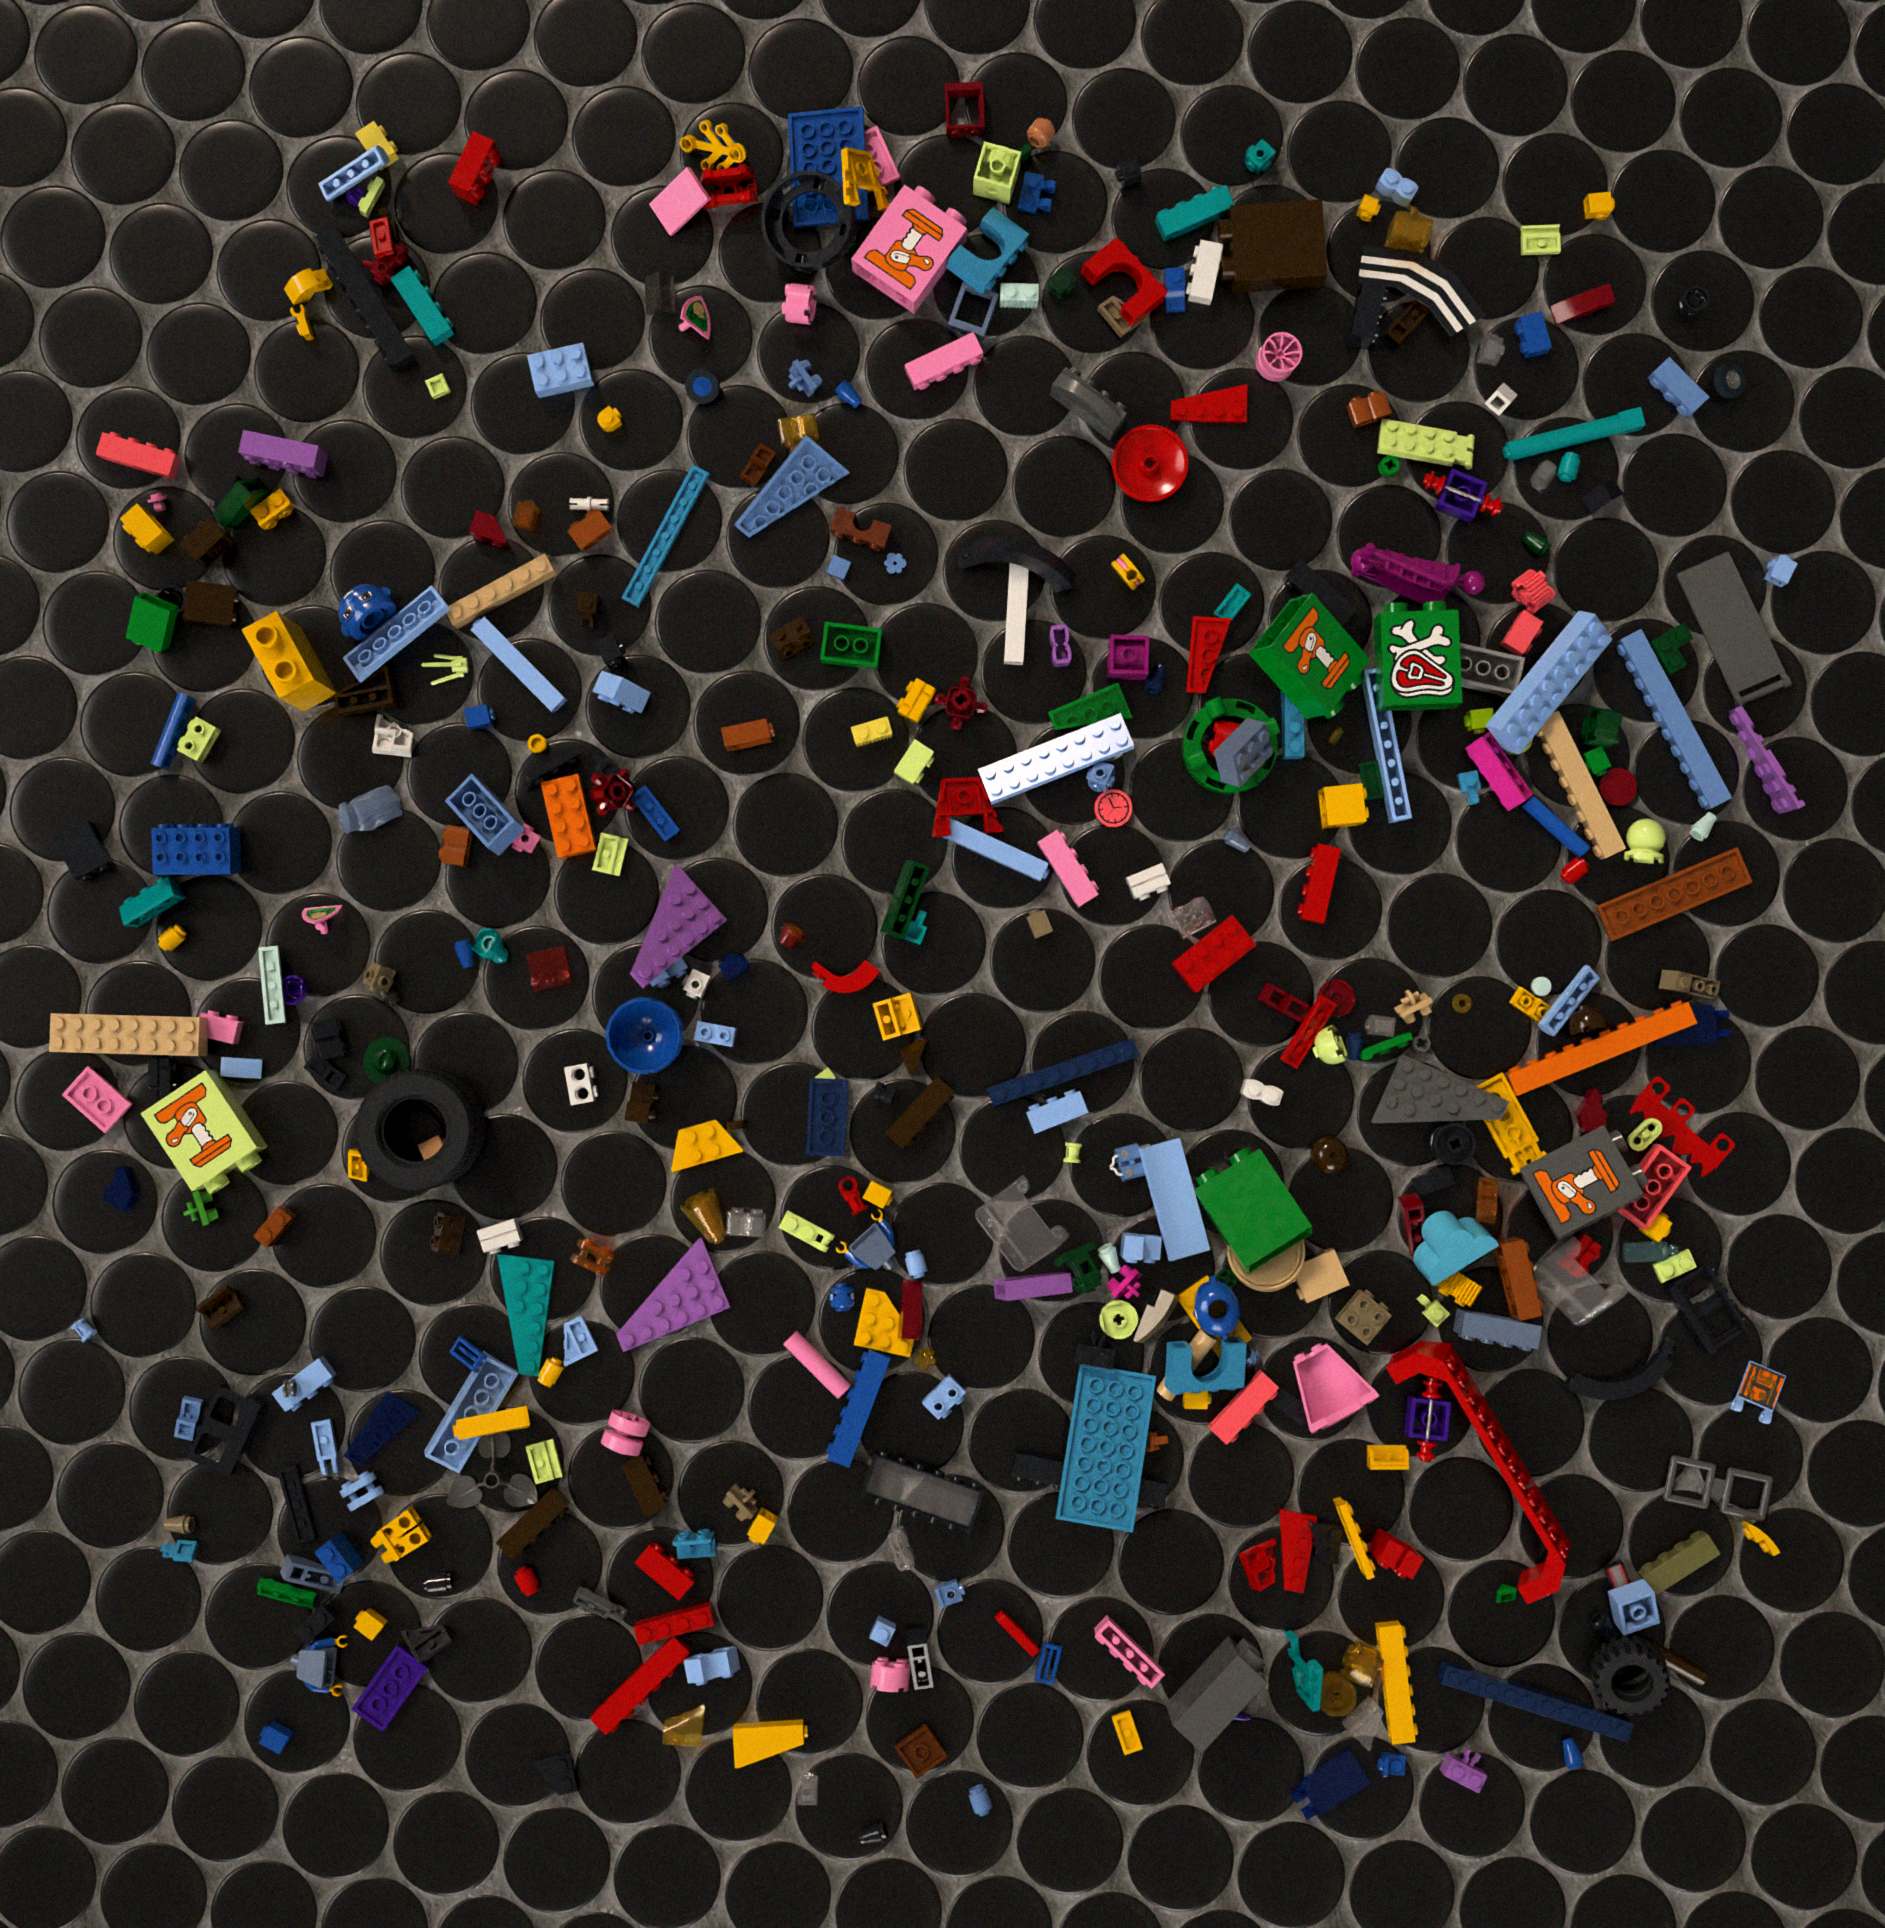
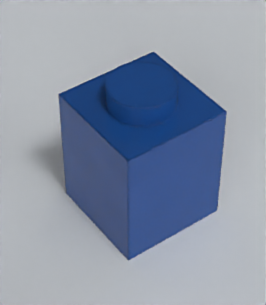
M487 704L464 709L467 727L470 730L493 726V720H495L493 708L490 709Z
M273 1721L269 1726L265 1725L260 1733L262 1738L259 1744L280 1754L289 1742L293 1731Z

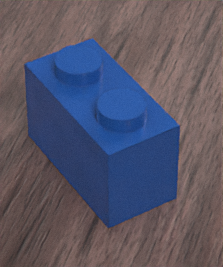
M1542 311L1519 317L1515 322L1514 328L1516 335H1519L1521 341L1519 347L1521 353H1524L1525 359L1548 353L1552 346Z

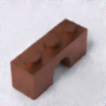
M837 507L830 527L833 536L844 539V537L849 538L852 543L862 545V543L869 545L871 550L877 552L880 550L885 551L892 531L891 525L873 520L868 530L860 531L854 526L856 513Z

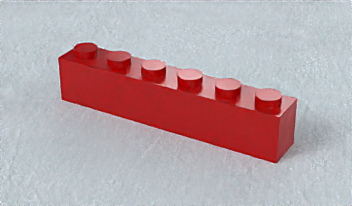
M679 1635L669 1637L592 1713L589 1719L605 1735L610 1731L612 1733L615 1732L621 1725L619 1722L624 1717L628 1719L635 1711L633 1708L637 1704L641 1706L649 1698L647 1694L651 1690L654 1692L658 1690L663 1684L661 1681L665 1677L670 1678L677 1670L675 1667L679 1663L684 1664V1660L690 1657L689 1653L692 1648Z

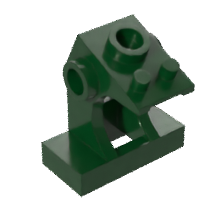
M1093 1242L1066 1252L1054 1260L1057 1268L1066 1264L1072 1269L1075 1276L1073 1278L1074 1286L1072 1290H1076L1078 1293L1082 1291L1084 1293H1091L1096 1290L1095 1287L1102 1285L1101 1273L1096 1269L1089 1255L1096 1249ZM1079 1264H1085L1088 1271L1087 1274H1083Z

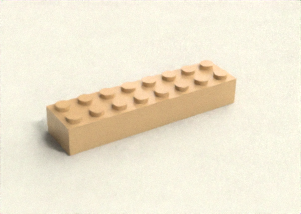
M51 1013L49 1052L207 1056L208 1018Z

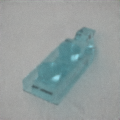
M1663 1241L1623 1242L1624 1262L1664 1261L1668 1259V1255L1679 1254L1678 1247L1667 1246V1242Z

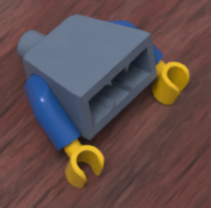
M878 1209L881 1216L879 1218H874L873 1214L871 1216L874 1221L879 1223L875 1222L850 1246L842 1241L841 1244L844 1245V1250L841 1251L836 1247V1251L844 1253L845 1257L856 1267L865 1269L871 1267L877 1270L883 1265L886 1270H890L895 1265V1261L891 1258L895 1253L893 1249L895 1245L894 1232L885 1219L883 1220V1213Z
M342 1634L338 1639L333 1637L317 1639L309 1643L305 1649L300 1650L299 1655L294 1654L290 1662L292 1666L297 1667V1678L302 1680L310 1691L328 1693L330 1691L334 1696L341 1695L342 1691H337L335 1688H343L344 1684L342 1682H335L333 1684L337 1647H334V1645L342 1648L346 1647L348 1643L342 1644L340 1638H347L348 1635Z

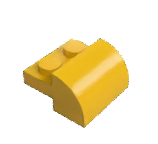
M912 992L873 1003L883 1041L923 1029Z

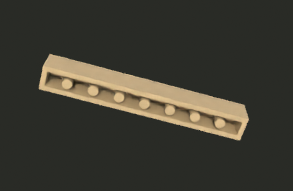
M1559 710L1554 712L1536 735L1541 738L1543 742L1542 748L1546 754H1549L1552 760L1550 764L1560 777V785L1568 793L1567 799L1572 806L1574 805L1577 811L1575 813L1576 817L1585 828L1584 834L1586 838L1591 840L1594 846L1592 849L1595 856L1599 857L1600 860L1626 849Z

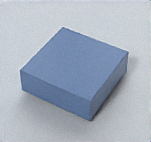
M833 555L826 573L844 581L851 562Z

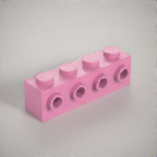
M974 332L905 364V372L914 390L918 388L922 390L935 380L937 382L942 381L952 372L956 374L969 364L975 365L979 363L981 358H983V351Z
M1056 830L1038 841L1037 844L1079 908L1096 897L1099 888L1094 880L1090 882L1087 874L1089 872L1083 864L1080 865L1076 860L1078 855L1073 848L1069 849L1066 842H1068V839L1064 833H1059Z
M1108 1615L1094 1628L1095 1638L1102 1645L1105 1643L1110 1648L1109 1652L1115 1658L1119 1657L1127 1670L1130 1672L1133 1670L1138 1675L1137 1679L1144 1686L1147 1684L1152 1689L1165 1675L1163 1668Z

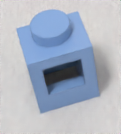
M957 1579L935 1586V1593L941 1609L963 1601L962 1595H965L962 1583L958 1584ZM949 1591L954 1592V1596L948 1597L947 1593Z

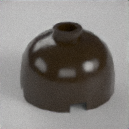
M1588 1005L1577 1007V1011L1572 1013L1568 1022L1569 1033L1573 1038L1586 1036L1592 1032L1597 1033L1609 1028L1604 1013L1597 1008H1589Z
M1323 1136L1313 1143L1310 1150V1159L1318 1171L1326 1174H1335L1347 1165L1349 1150L1340 1138Z

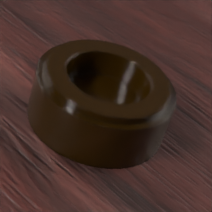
M734 1119L726 1122L728 1130L746 1127L745 1119Z

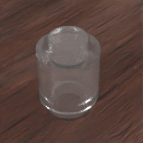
M1548 460L1540 463L1530 478L1531 485L1537 490L1546 489L1556 474V465Z

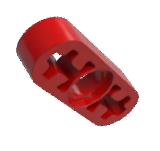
M1000 1610L994 1616L998 1623L1032 1657H1035L1041 1651L1038 1645L1005 1611Z

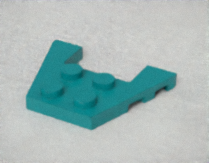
M1292 1630L1284 1632L1285 1639L1290 1641L1291 1648H1288V1654L1295 1667L1291 1668L1296 1692L1312 1712L1320 1710L1323 1668L1316 1659L1305 1663L1300 1657L1297 1636Z

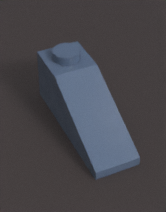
M289 1554L286 1555L280 1570L285 1581L340 1593L345 1580L343 1579L340 1583H337L324 1565Z

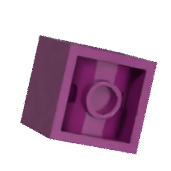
M1110 635L1108 640L1107 679L1145 680L1148 675L1149 636Z

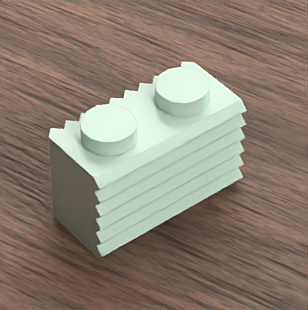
M1001 283L1000 307H1019L1020 309L1022 307H1030L1031 309L1034 307L1036 309L1038 307L1039 284Z

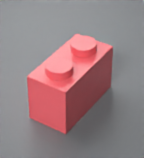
M1523 610L1515 619L1500 646L1516 656L1527 654L1533 646L1531 641L1534 637L1537 638L1543 630L1541 628L1543 621Z

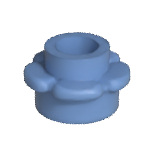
M1248 1349L1246 1351L1245 1366H1255L1260 1360L1259 1352Z

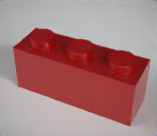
M651 1541L637 1558L635 1564L679 1601L695 1582L694 1573L690 1569H684L680 1566V1562L676 1557L667 1555L664 1552L665 1549L656 1542L654 1544Z

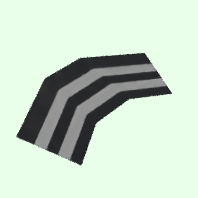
M1363 245L1358 283H1362L1364 278L1387 283L1386 287L1397 288L1427 305L1450 336L1486 316L1454 271L1420 252Z

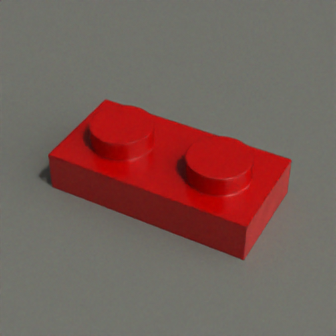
M388 217L369 221L375 257L381 258L395 254Z

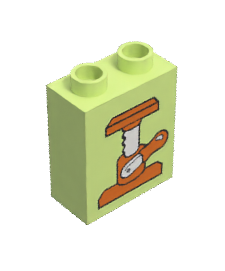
M218 1070L203 1071L140 1113L191 1191L206 1188L209 1194L217 1192L230 1183L225 1174L237 1166L242 1173L250 1170L262 1161L258 1152L267 1147V1144L222 1076H220Z

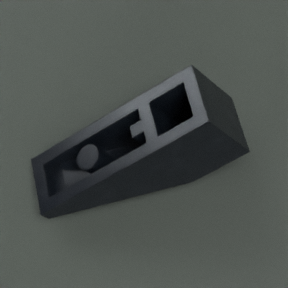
M925 1627L906 1630L914 1689L934 1688Z

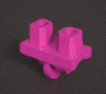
M1125 1264L1119 1271L1125 1279L1119 1283L1113 1277L1106 1284L1112 1292L1111 1294L1117 1300L1123 1295L1127 1299L1132 1294L1136 1297L1140 1295L1136 1290L1141 1285L1136 1281L1141 1277V1274L1135 1268L1132 1269Z

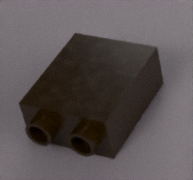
M1322 200L1230 205L1226 219L1218 220V242L1227 243L1228 257L1220 258L1221 281L1230 280L1231 293L1322 287L1327 277Z

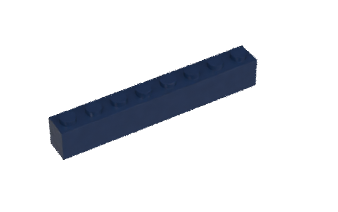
M1130 1038L987 1087V1091L992 1105L996 1106L1139 1057L1134 1039Z

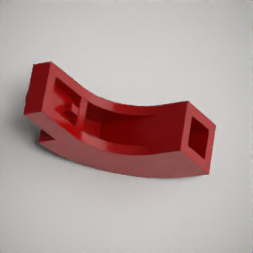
M866 960L862 962L853 974L843 977L830 973L816 961L811 966L814 969L812 974L821 980L823 977L826 978L822 986L838 993H852L862 990L870 985L880 973L877 968Z

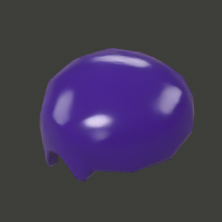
M298 975L285 977L282 980L285 1004L295 1005L304 1001L308 995L306 981Z

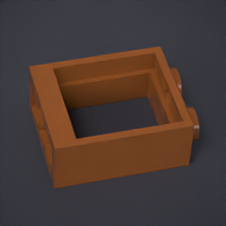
M766 718L721 728L724 745L728 752L773 742L772 737H775L773 725L768 723Z

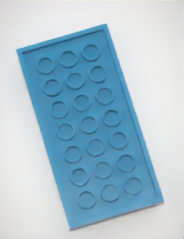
M1079 1364L1055 1519L1133 1533L1156 1376Z

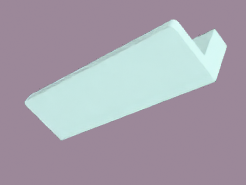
M279 946L260 947L258 952L265 1024L286 1023Z

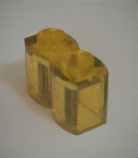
M814 413L777 420L781 445L786 446V448L796 447L805 435L815 443L816 440H819Z

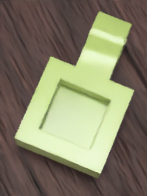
M1423 1294L1417 1298L1425 1308L1422 1314L1436 1328L1450 1315L1436 1299L1431 1303Z

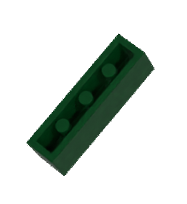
M905 860L880 929L881 933L897 939H905L930 867L913 860Z

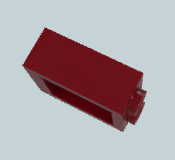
M983 82L945 83L947 135L960 137L968 134L970 136L984 134ZM978 97L979 124L951 125L950 98Z

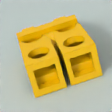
M413 1506L378 1530L376 1535L370 1540L375 1548L382 1544L386 1547L387 1551L381 1554L385 1564L393 1560L396 1562L433 1537L424 1523H421L405 1534L406 1531L421 1521Z

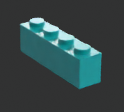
M1226 185L1222 187L1215 186L1209 193L1204 195L1203 193L1197 194L1188 202L1181 201L1170 210L1168 208L1161 210L1156 215L1155 223L1163 241L1166 242L1227 215L1230 205L1235 204Z
M410 266L390 278L435 347L454 335L451 330L454 327L448 317L443 318L441 315L443 309L437 301L433 303L430 298L433 294L427 285L422 286L420 281L423 279L417 270L412 271Z

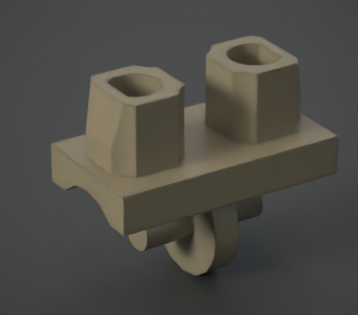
M736 1483L726 1493L727 1496L723 1500L727 1507L731 1508L735 1504L739 1508L736 1512V1517L740 1521H744L747 1518L750 1520L760 1509L755 1504L757 1501L753 1497L756 1491L752 1489L748 1492L744 1487L741 1489Z

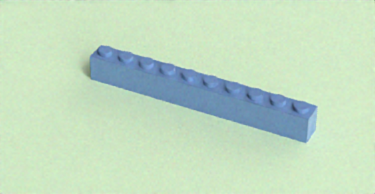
M1642 629L1617 641L1616 648L1618 653L1624 657L1627 670L1635 678L1636 687L1643 692L1644 702L1648 707H1651L1655 722L1660 724L1663 737L1671 745L1672 754L1680 761V769L1688 776L1690 780L1689 785L1693 791H1696L1700 806L1708 810L1731 799L1732 797Z

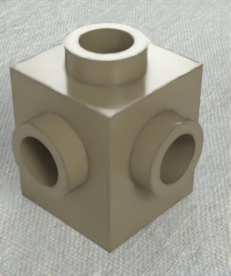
M371 961L368 970L365 972L363 983L368 985V989L373 992L380 993L381 990L388 993L389 988L393 984L396 971Z

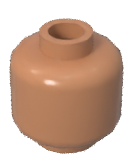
M1037 118L1027 130L1029 143L1037 148L1046 147L1055 135L1052 122L1044 118Z

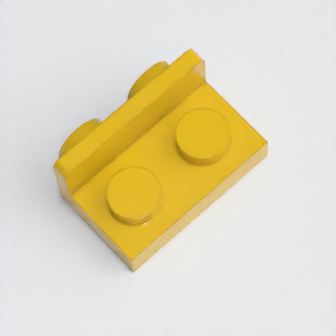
M279 488L252 508L250 512L257 520L259 526L266 530L275 527L277 521L281 518L291 515L295 506L283 490Z

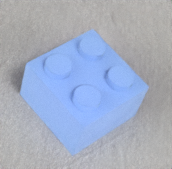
M1644 1579L1608 1591L1613 1621L1623 1635L1660 1623L1655 1593Z

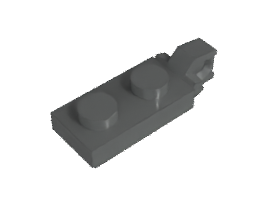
M579 1586L573 1602L605 1619L610 1617L619 1623L622 1622L627 1612L622 1606L616 1605L607 1598L600 1597L591 1590Z

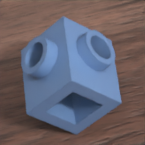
M1103 761L1094 764L1093 768H1089L1086 776L1089 787L1096 792L1103 791L1107 793L1108 788H1112L1115 782V767Z

